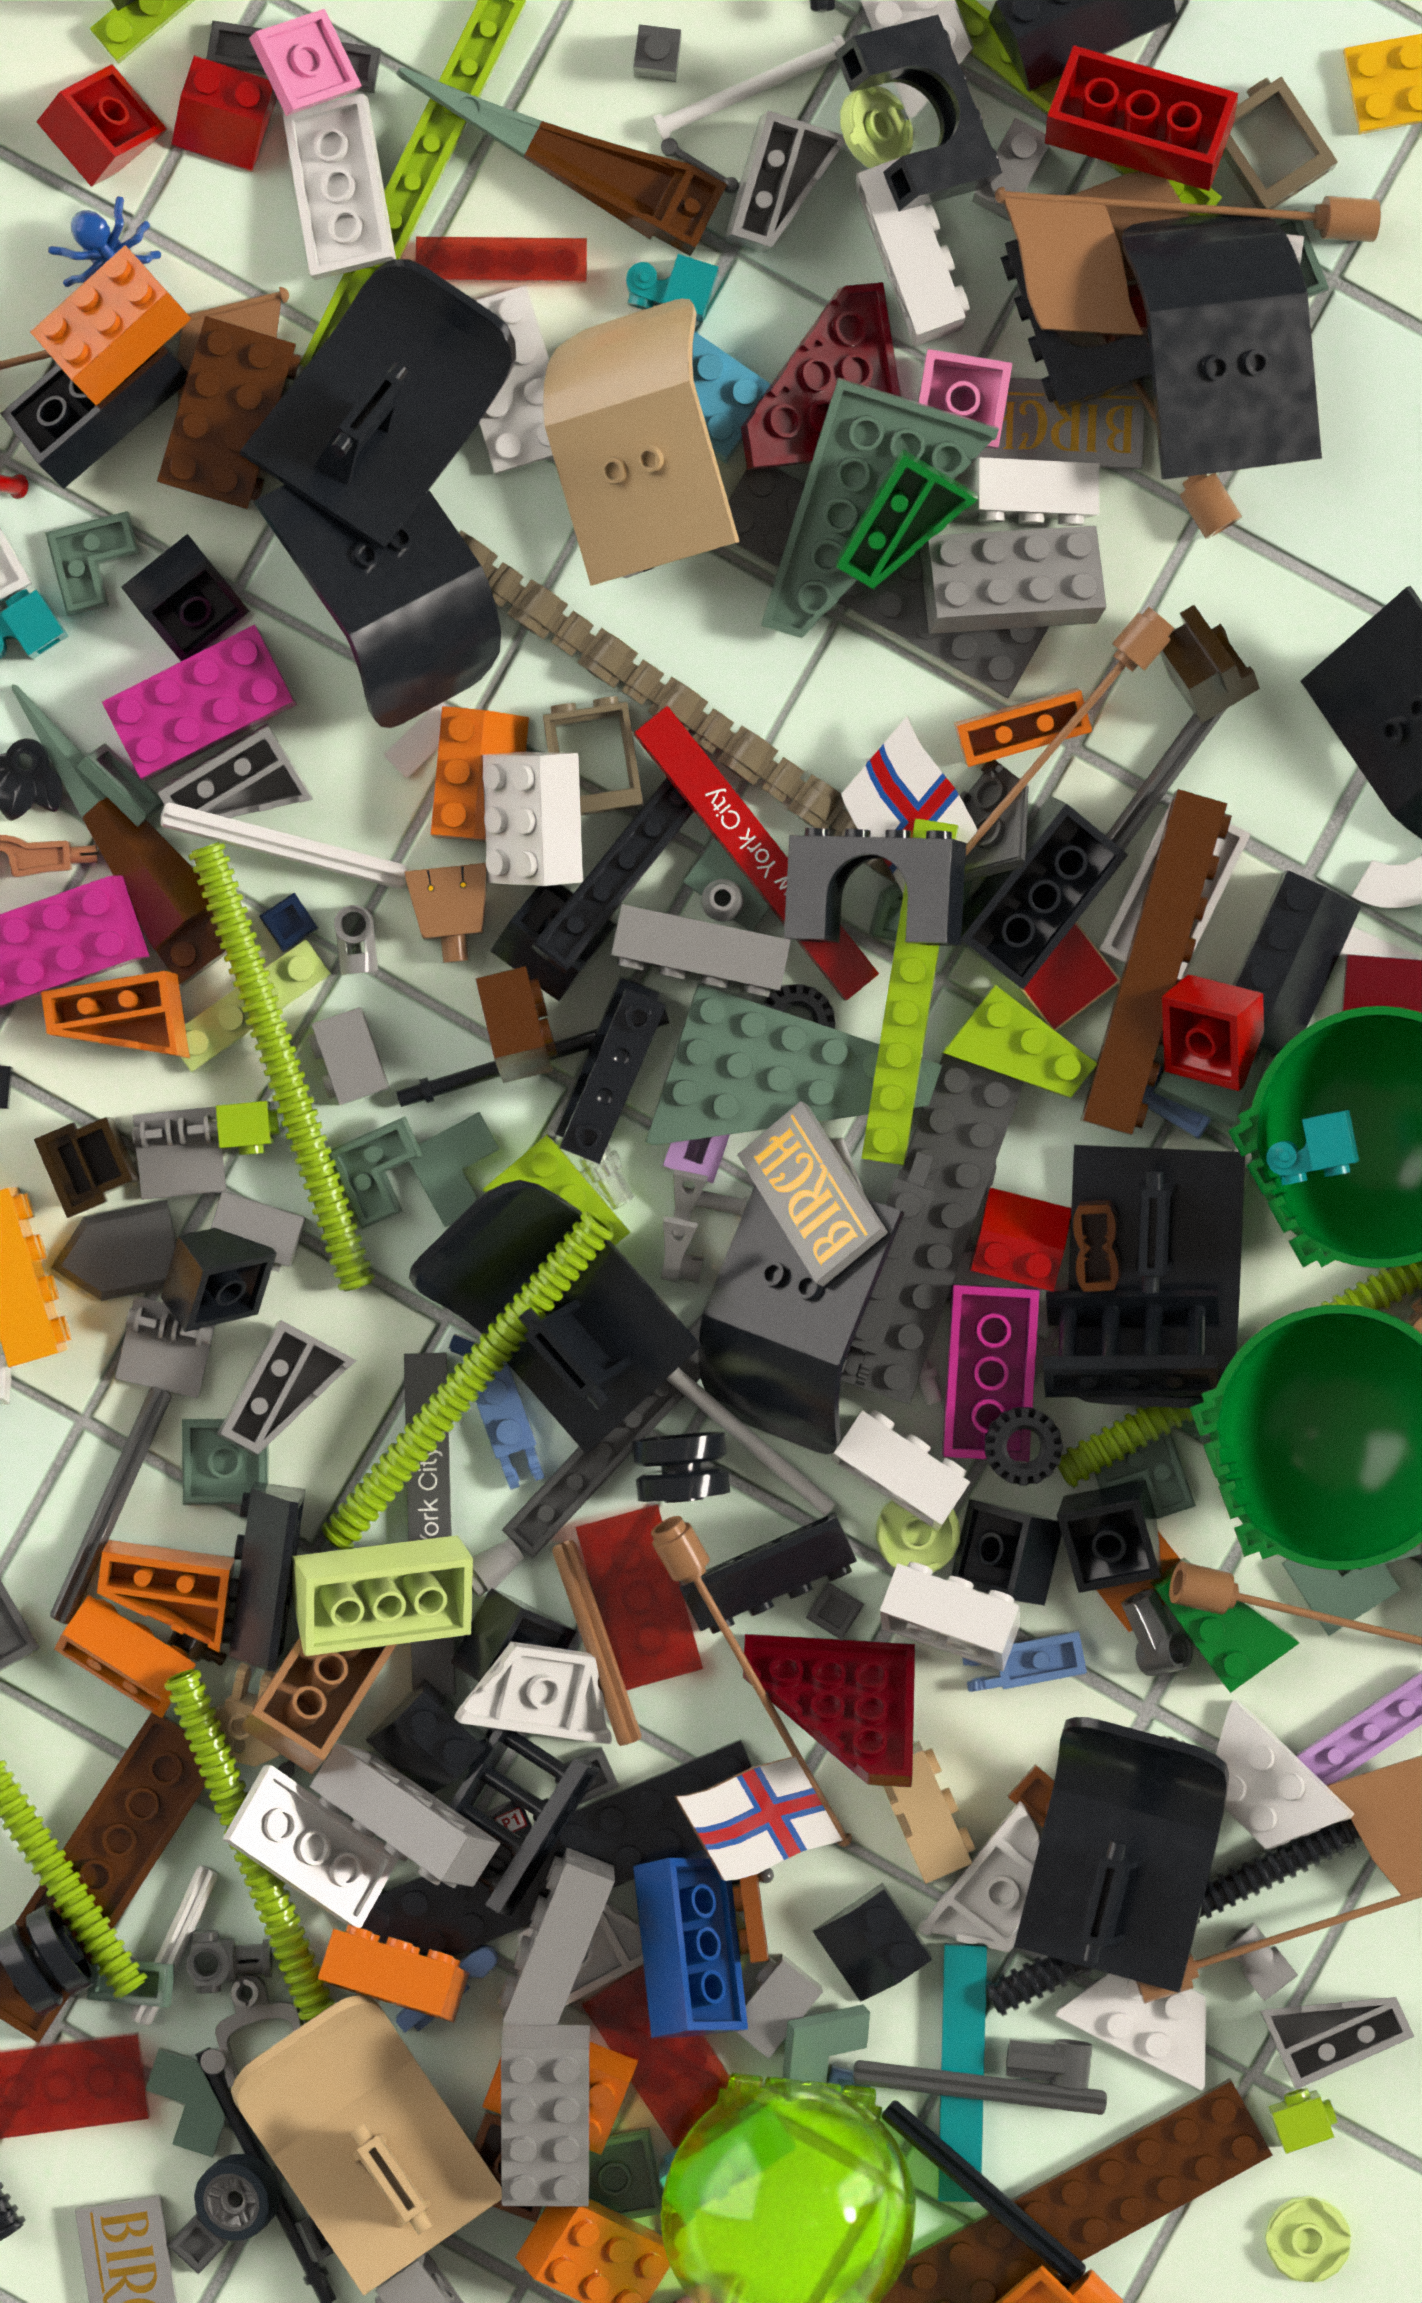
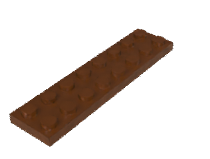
M150 1713L63 1848L66 1852L64 1859L66 1862L72 1861V1871L74 1873L79 1872L81 1875L78 1879L79 1882L87 1884L88 1888L85 1891L88 1895L93 1894L96 1899L93 1903L96 1907L99 1905L102 1907L103 1911L100 1914L103 1918L108 1917L110 1919L108 1923L110 1929L115 1927L205 1788L204 1782L207 1779L199 1773L201 1764H196L194 1761V1757L197 1755L196 1752H191L189 1749V1745L192 1742L185 1739L184 1733L187 1731L186 1728H182L180 1724L166 1715L160 1718L154 1713ZM46 1885L38 1886L15 1922L16 1925L26 1931V1916L46 1903L52 1906L60 1916L63 1913L61 1908L56 1909L53 1904L56 1902L54 1897L48 1898L46 1895L48 1891ZM68 1919L64 1920L68 1926L71 1924ZM73 1930L72 1933L74 1934V1936H75V1938H76V1936H78V1934L76 1933L75 1930ZM81 1941V1942H79V1944H80V1946H81V1948H82V1950H83V1948L85 1947V1945H84V1943ZM89 1952V1953H87V1954H85V1955H86V1957H87L89 1963L91 1964L90 1960H91L93 1957H92V1955H91L90 1952ZM0 1960V2019L35 2042L40 2043L71 1994L62 1989L63 2003L44 2016H40L19 1993Z

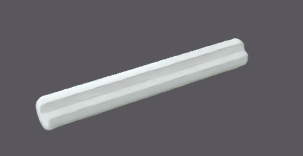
M201 1865L197 1867L156 1957L155 1963L175 1964L174 1974L218 1879V1873L213 1869ZM135 2004L131 2013V2019L142 2025L150 2026L159 2007Z

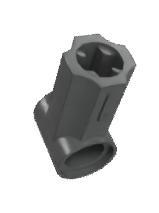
M1154 1588L1142 1590L1121 1602L1139 1642L1135 1650V1656L1141 1672L1147 1676H1155L1184 1670L1190 1666L1193 1658L1191 1643L1182 1632H1174Z
M1009 2038L1005 2074L1010 2077L1047 2080L1051 2084L1060 2087L1088 2088L1093 2044L1073 2039H1056L1054 2042Z

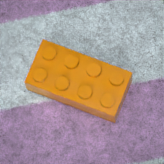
M8 1187L0 1190V1341L8 1368L68 1350L66 1342L72 1340L68 1322L65 1316L58 1317L53 1302L59 1299L56 1282L53 1275H45L41 1260L47 1258L42 1237L40 1234L33 1235L29 1219L34 1218L35 1214L28 1193L22 1194L19 1187Z

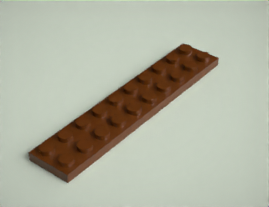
M1229 2078L1011 2200L1080 2261H1083L1273 2156L1232 2080ZM987 2212L858 2284V2288L866 2303H996L1028 2274L1042 2265L1051 2274L1059 2273L993 2215Z

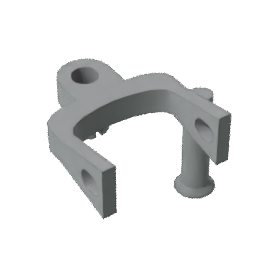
M674 1169L675 1211L673 1218L664 1216L663 1219L665 1257L660 1279L672 1282L683 1279L699 1284L704 1257L685 1254L698 1226V1223L690 1221L694 1207L735 1214L741 1218L745 1210L747 1196L742 1199L703 1191L708 1176ZM691 1181L695 1187H684L683 1182Z
M254 1974L244 1975L233 1983L231 1998L236 2014L226 2017L215 2028L219 2050L209 2049L205 2051L200 2060L202 2069L208 2074H218L224 2069L228 2088L233 2086L234 2080L239 2074L229 2043L230 2036L236 2030L255 2021L276 2018L288 2020L292 2024L293 2032L304 2025L298 2016L299 2008H296L291 2002L280 2001L271 2003L264 1980ZM244 1985L249 1986L253 1991V1996L250 2000L246 1999L242 1994Z

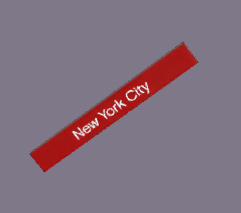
M668 705L665 706L632 734L785 926L788 857ZM841 924L839 943L798 942L844 1001L850 999L879 975V972Z

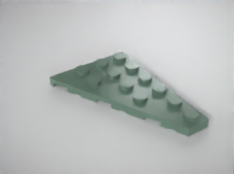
M838 378L761 626L803 638L816 622L857 581V579L836 567V558L902 449L950 478L955 479L965 471L992 440L996 439L999 428Z
M698 984L645 1142L651 1145H660L768 1129L800 1101L810 1107L818 1122L868 1115L879 1044ZM925 1059L921 1060L914 1108L929 1106L942 1065Z

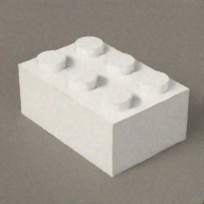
M513 752L483 755L487 883L548 886L583 882L578 753Z
M862 1410L833 1453L831 1461L938 1531L970 1483V1481L964 1478L967 1471L946 1457L941 1463L929 1455L928 1452L931 1447L916 1436L909 1434L905 1439L894 1432L892 1429L895 1423L878 1411L873 1410L869 1415Z
M909 1562L908 1566L897 1563L880 1609L882 1629L1004 1671L1020 1627V1606L1013 1603L1015 1599L1008 1594L996 1590H990L989 1595L973 1590L974 1585L971 1582L959 1577L950 1576L948 1580L933 1576L932 1569L919 1563Z

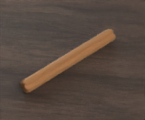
M568 1540L559 1543L552 1548V1552L586 1652L595 1657L599 1674L598 1687L603 1692L605 1708L617 1743L620 1746H625L637 1742L641 1739V1732L576 1542Z

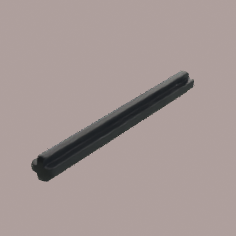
M894 2100L886 2107L882 2113V2119L1063 2278L1069 2283L1074 2284L1083 2276L1086 2266L1082 2261L899 2101Z

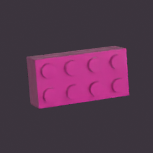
M255 624L102 701L140 779L145 782L297 705L260 630Z
M107 876L0 914V1009L39 996L42 991L59 989L150 957L123 876Z
M952 1284L941 1453L943 1457L987 1459L984 1451V1439L991 1422L997 1419L999 1414L1012 1408H1033L1040 1290ZM1017 1430L1009 1437L1007 1452L1014 1461H1030L1031 1430Z

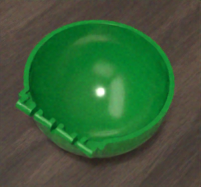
M1369 1006L1330 1015L1301 1031L1276 1055L1258 1085L1252 1107L1238 1115L1241 1123L1229 1129L1228 1133L1241 1157L1251 1153L1252 1162L1246 1166L1262 1195L1268 1201L1267 1204L1283 1233L1291 1230L1297 1236L1288 1242L1302 1268L1315 1261H1318L1321 1268L1335 1260L1355 1266L1372 1268L1398 1267L1422 1261V1013L1401 1007ZM1349 1110L1359 1157L1358 1162L1349 1164L1350 1172L1325 1177L1323 1169L1306 1172L1307 1181L1282 1185L1279 1175L1274 1173L1268 1166L1267 1153L1269 1148L1280 1141H1290L1300 1151L1306 1144L1302 1119Z
M1323 1305L1293 1312L1267 1325L1250 1338L1226 1367L1217 1388L1202 1393L1204 1402L1189 1408L1199 1436L1210 1434V1442L1204 1444L1203 1447L1213 1474L1220 1485L1218 1487L1230 1520L1238 1517L1243 1523L1240 1526L1234 1527V1531L1244 1557L1260 1552L1263 1560L1278 1554L1296 1563L1314 1568L1354 1570L1388 1562L1406 1554L1422 1543V1332L1411 1324L1383 1311L1355 1305Z

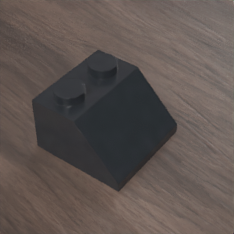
M188 533L121 586L136 608L180 661L199 653L250 612Z
M562 884L538 886L512 917L490 950L491 953L513 969L526 966L530 980L538 978L540 988L558 1002L577 980L616 926L615 923L608 920L566 974L545 960L531 947L573 894Z
M218 1228L190 1232L178 1236L160 1298L184 1332L258 1315L277 1253L272 1247Z
M1146 1480L1063 1496L1056 1516L1078 1593L1162 1577L1157 1518Z
M969 1499L951 1576L965 1579L974 1585L973 1589L985 1593H990V1590H996L1010 1595L1015 1599L1014 1601L1045 1606L1062 1535L1058 1521L1029 1512Z
M492 1588L486 1595L471 1623V1635L464 1636L450 1663L480 1682L511 1641L567 1650L577 1631L525 1602Z
M424 1678L366 1738V1742L399 1772L430 1794H434L456 1780L486 1749V1734L476 1725L459 1723L455 1719L458 1709Z
M883 1882L812 1930L860 2002L897 1985L932 1961L930 1951Z

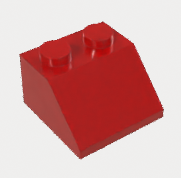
M194 55L180 96L171 145L253 172L277 100L270 81Z
M113 64L60 91L36 121L91 187L118 173L167 130L166 126Z
M1188 974L1162 996L1164 1071L1240 1091L1244 1088L1264 1033L1263 993Z
M990 1187L968 1270L1054 1292L1065 1250L1071 1219V1208Z

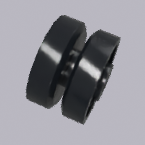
M725 1432L686 1433L632 1441L635 1464L641 1467L661 1466L662 1470L642 1474L636 1479L638 1501L677 1503L702 1500L704 1497L730 1493L727 1469L722 1466L701 1467V1462L718 1460L727 1454Z
M47 1903L26 1916L27 1931L16 1924H12L0 1932V1960L19 1993L40 2016H44L63 2003L62 1989L76 1996L95 1983L94 1973L80 1944L57 1911Z

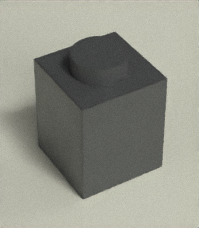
M639 24L633 65L634 77L676 82L682 41L681 29Z

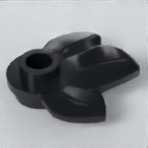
M31 738L17 740L9 747L7 753L0 754V810L9 821L23 816L32 807L33 803L51 812H56L61 804V779L48 766L49 757L45 747L40 742ZM21 754H28L32 758V766L30 768L24 767L21 764Z

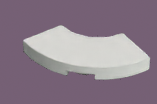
M1422 854L1419 858L1400 865H1387L1371 860L1350 898L1369 906L1387 909L1407 908L1422 904Z

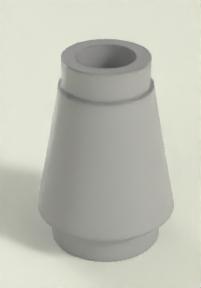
M717 879L705 887L701 903L705 913L710 918L716 921H729L741 912L744 905V895L741 888L735 882L728 879ZM722 890L724 893L728 892L730 894L731 900L728 905L719 906L715 903V894L718 891Z
M510 1538L472 1556V1591L480 1597L484 1593L490 1592L492 1588L496 1589L518 1563L524 1559L523 1554Z

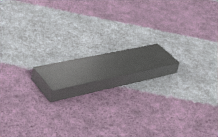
M213 20L206 59L241 71L266 75L249 40L256 31L262 30V28ZM341 42L362 85L358 91L375 93L382 53L381 48Z

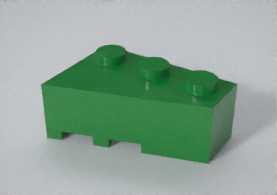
M902 449L837 556L836 567L874 589L913 556L934 535L940 533L961 512L978 500L977 493Z
M1183 1557V1558L1179 1561V1562L1184 1561V1562L1192 1563V1562H1190L1189 1560H1187L1185 1557ZM1179 1562L1163 1572L1161 1578L1153 1579L1150 1582L1230 1693L1300 1644L1292 1634L1247 1603L1236 1601L1235 1606L1228 1608L1223 1615L1171 1603L1169 1597L1170 1582Z

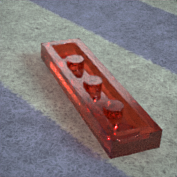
M416 236V262L425 266L447 282L587 283V238Z

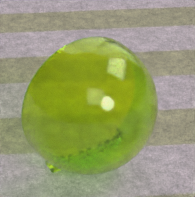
M731 2073L728 2088L719 2089L717 2104L698 2120L681 2143L671 2163L662 2196L661 2230L668 2262L682 2289L694 2303H880L894 2286L907 2261L914 2237L917 2211L915 2190L909 2166L897 2141L880 2120L882 2107L875 2104V2088L845 2085L841 2092L840 2084L816 2081L803 2082L797 2079L769 2076L765 2079L763 2086V2078L760 2075Z

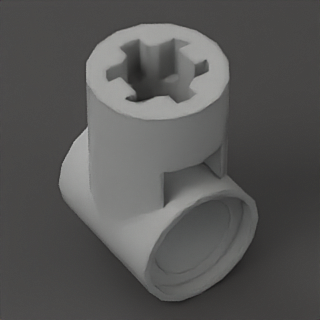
M359 905L343 907L334 919L340 975L379 971L372 914L368 909ZM350 912L362 914L366 921L364 932L356 937L348 935L343 929V919ZM365 941L366 953L349 955L348 943Z
M1251 1923L1232 1936L1224 1947L1230 1950L1266 1937L1255 1923ZM1275 1945L1272 1948L1268 1946L1233 1957L1236 1962H1240L1245 1968L1241 1972L1264 2002L1298 1976Z

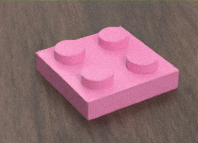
M325 9L256 31L249 38L286 116L354 93L362 86Z

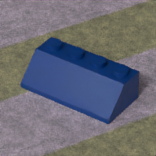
M666 1858L633 1866L651 2038H682L748 2030L732 1880H722L710 1858Z

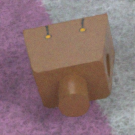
M486 863L405 871V879L422 938L424 940L441 938L443 963L468 961L466 936L484 934L487 893Z

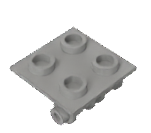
M216 1106L133 1115L132 1139L133 1144H136L141 1200L227 1191L222 1148H219Z
M134 1296L132 1309H129L127 1315V1330L115 1379L148 1387H158L165 1391L198 1398L216 1325L184 1332L164 1302Z

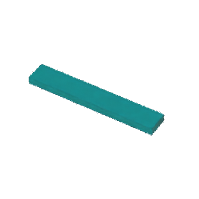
M944 1943L941 2070L984 2075L987 1945ZM940 2095L939 2137L981 2174L983 2100ZM938 2168V2201L977 2202Z

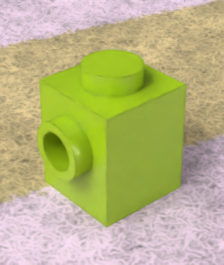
M270 1101L216 1105L219 1148L238 1147L239 1155L265 1153L264 1145L274 1144L273 1135L280 1134L279 1114L276 1109H271Z
M1306 2087L1286 2093L1284 2095L1285 2101L1268 2106L1278 2138L1286 2154L1335 2138L1331 2125L1337 2124L1338 2121L1330 2099L1322 2101L1317 2090L1309 2092Z

